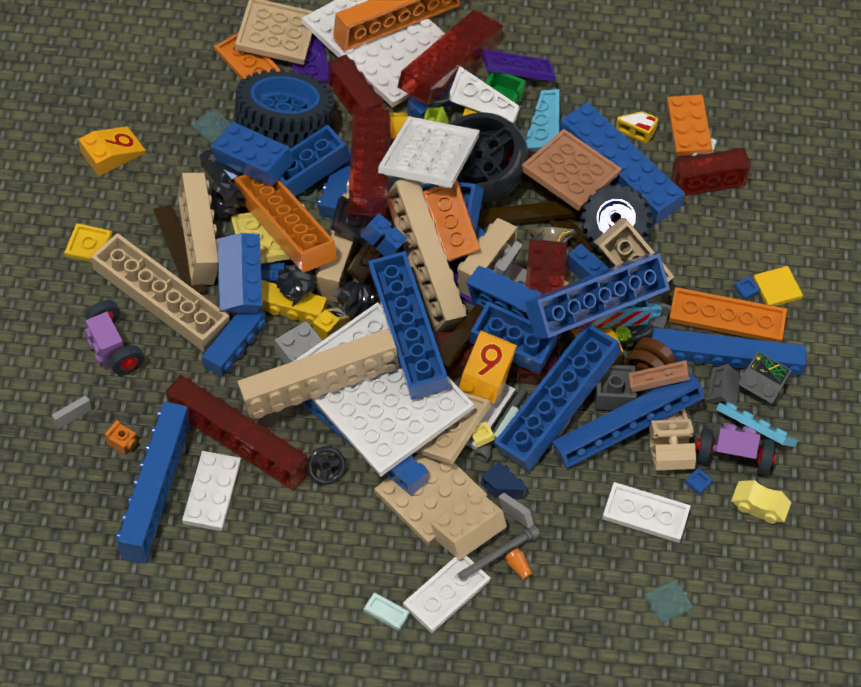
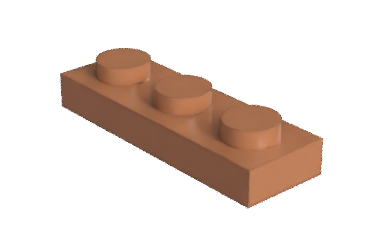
M686 360L629 373L632 393L690 380Z

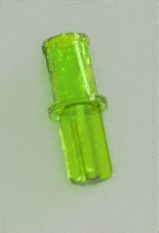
M618 326L615 328L616 332L614 333L619 341H627L632 337L627 327Z

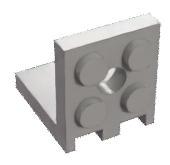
M516 241L513 246L509 245L503 254V258L499 259L496 263L494 272L499 275H505L516 283L520 282L526 288L541 292L546 282L515 263L522 244Z

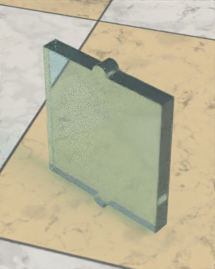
M213 108L205 115H201V118L191 124V127L209 143L213 144L231 123Z
M677 580L645 594L652 607L651 611L656 613L661 623L693 609V606L686 597L687 593L683 592Z

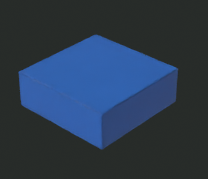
M750 276L734 284V289L744 301L760 293V288Z
M699 468L685 480V484L699 496L713 483V479Z

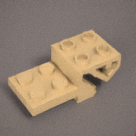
M685 408L662 420L651 421V426H649V447L655 470L695 469V443L689 444V438L693 436V426L691 419L687 417Z

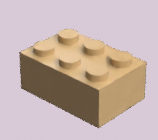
M476 491L431 523L433 533L436 536L435 540L458 560L507 527L503 510L479 491Z

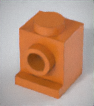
M118 420L105 433L106 444L124 455L133 450L137 445L136 433L120 424Z

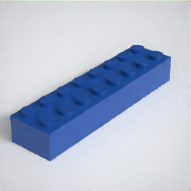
M587 102L561 119L560 132L565 129L622 169L611 183L614 186L616 184H622L625 187L628 185L633 187L635 191L638 190L648 201L655 225L682 207L685 193L591 104Z
M403 251L368 261L371 277L389 332L396 346L398 361L411 400L448 390V377L406 252Z
M660 253L640 256L526 300L525 304L535 338H550L668 291L670 288Z
M587 323L494 441L498 453L529 472L621 354L619 341Z
M164 402L162 409L159 408L158 422L152 428L151 443H147L145 450L146 458L145 460L142 459L140 463V476L136 477L134 481V494H130L128 499V512H124L122 517V530H118L116 535L118 551H120L122 560L146 564L190 428L187 406Z

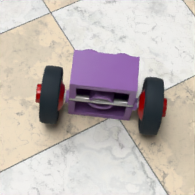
M104 300L94 304L86 312L85 321L87 328L84 331L88 338L86 339L90 350L94 349L95 359L98 365L102 364L104 370L111 368L118 375L131 373L143 364L144 354L138 346H123V341L113 324L120 317V309L116 302Z
M724 423L723 426L719 425L716 443L714 444L713 430L709 428L702 429L700 439L697 438L695 450H698V463L707 464L712 451L757 459L758 474H769L771 464L774 465L776 457L774 441L764 439L761 449L758 451L760 434L754 428L744 426L742 430L736 429L737 426L734 424Z

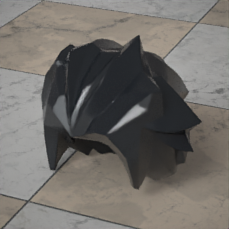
M220 174L217 180L211 183V195L216 201L214 216L229 218L231 215L240 214L239 209L245 206L240 200L245 197L240 192L239 187L230 181L227 174Z
M294 264L286 265L284 270L278 272L277 288L280 289V292L286 298L293 300L292 306L301 302L314 291V286L317 282L314 276V269L303 273Z
M354 281L344 283L343 287L334 293V297H337V301L342 307V312H345V315L348 314L350 320L362 314L379 300L378 295L370 286Z

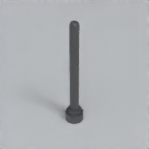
M526 388L519 390L494 428L493 434H495L511 407L517 408L527 393ZM494 440L475 450L474 456L481 462L488 461L491 456Z
M534 524L530 528L524 527L521 535L460 571L458 578L465 579L521 543L536 540L540 537L538 528Z

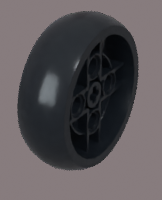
M488 112L468 114L450 124L479 130V137L457 177L458 182H468L483 188L481 205L493 203L510 194L522 181L525 175L522 164L529 159L528 145L520 129L509 119ZM514 149L511 161L505 168L507 154Z

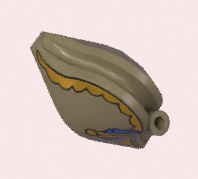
M556 227L529 229V232L534 236L533 248L540 249L548 255L561 251L566 242L576 233L574 229Z

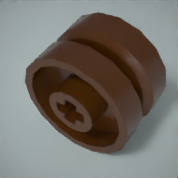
M643 337L639 339L633 351L627 357L625 365L635 366L636 372L675 363V356L659 340Z

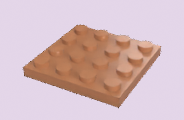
M565 129L522 164L525 174L578 211L583 208L584 203H588L589 200L587 198L590 195H594L596 193L595 190L599 188L604 189L605 185L613 181L622 170Z

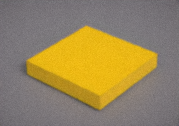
M76 223L64 252L65 257L92 262L91 256L111 239L112 231Z
M788 266L753 276V280L760 288V294L766 305L779 306L800 300L803 297Z

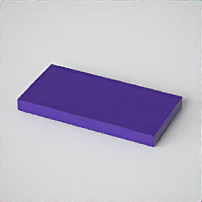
M312 33L304 65L291 62L292 69L295 70L296 74L304 72L306 77L310 74L314 76L313 80L320 79L321 84L333 83L322 42Z
M486 49L482 50L481 56L486 71L555 81L556 75L549 59Z

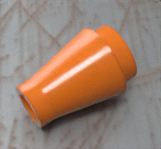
M517 548L505 556L506 563L522 580L533 574L523 551L520 552Z

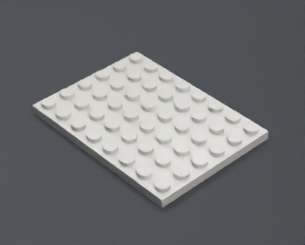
M334 0L304 16L301 21L308 30L391 107L415 95V87L419 82L424 80L438 81L450 75L454 70H458L459 66L464 67L471 63L472 60L468 53L430 19L423 20L344 52L333 39L335 14L368 0ZM431 85L423 86V87L421 88V91L424 90L425 88L431 86Z
M377 302L296 360L387 329L388 326L381 305ZM400 364L399 368L392 372H385L372 379L359 381L355 385L345 386L338 391L328 392L315 399L311 398L380 477L475 408L472 401L449 377L448 390L411 400Z

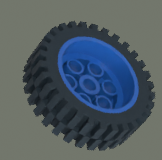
M270 69V72L261 70V74L254 72L253 76L247 75L246 79H242L238 83L234 109L235 122L281 144L287 143L288 146H293V143L299 144L327 124L331 128L334 95L325 83L321 84V80L318 78L313 80L314 76L310 74L306 77L304 72L296 74L295 70H290V72H285V69H280V72H276L275 69Z

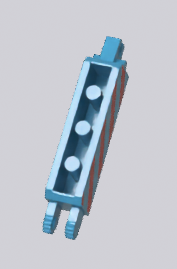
M647 299L587 323L595 328L646 325L649 319L660 317L662 307L657 303H648ZM587 323L575 327L576 330H582Z

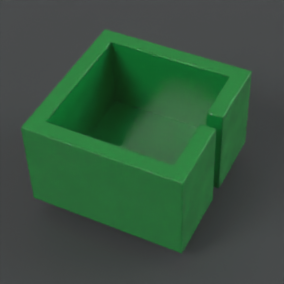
M491 72L485 82L517 105H519L525 93L526 80L509 74Z

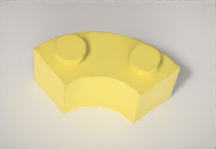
M755 480L738 481L731 500L739 511L764 519L771 524L785 522L791 505V501L782 491L768 489Z

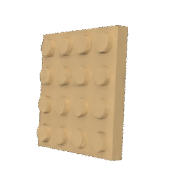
M249 0L235 43V49L304 65L312 32L301 21L304 16L314 11L266 0Z
M464 393L472 401L475 408L419 448L415 453L453 465L491 406L490 401Z
M418 454L414 457V460L422 463L427 468L428 482L415 492L414 495L410 496L390 478H387L378 485L374 492L429 546L436 539L431 527V523L476 491H479L485 497H487V494L455 463L452 465Z

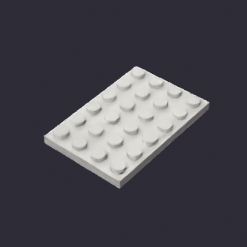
M409 116L381 161L378 173L386 176L401 177L405 180L420 181L423 184H435L442 188H452L479 137V130Z

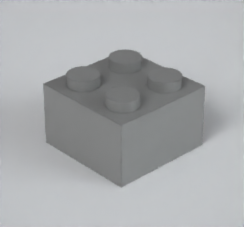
M305 321L274 340L275 352L287 364L322 342V339L309 323Z

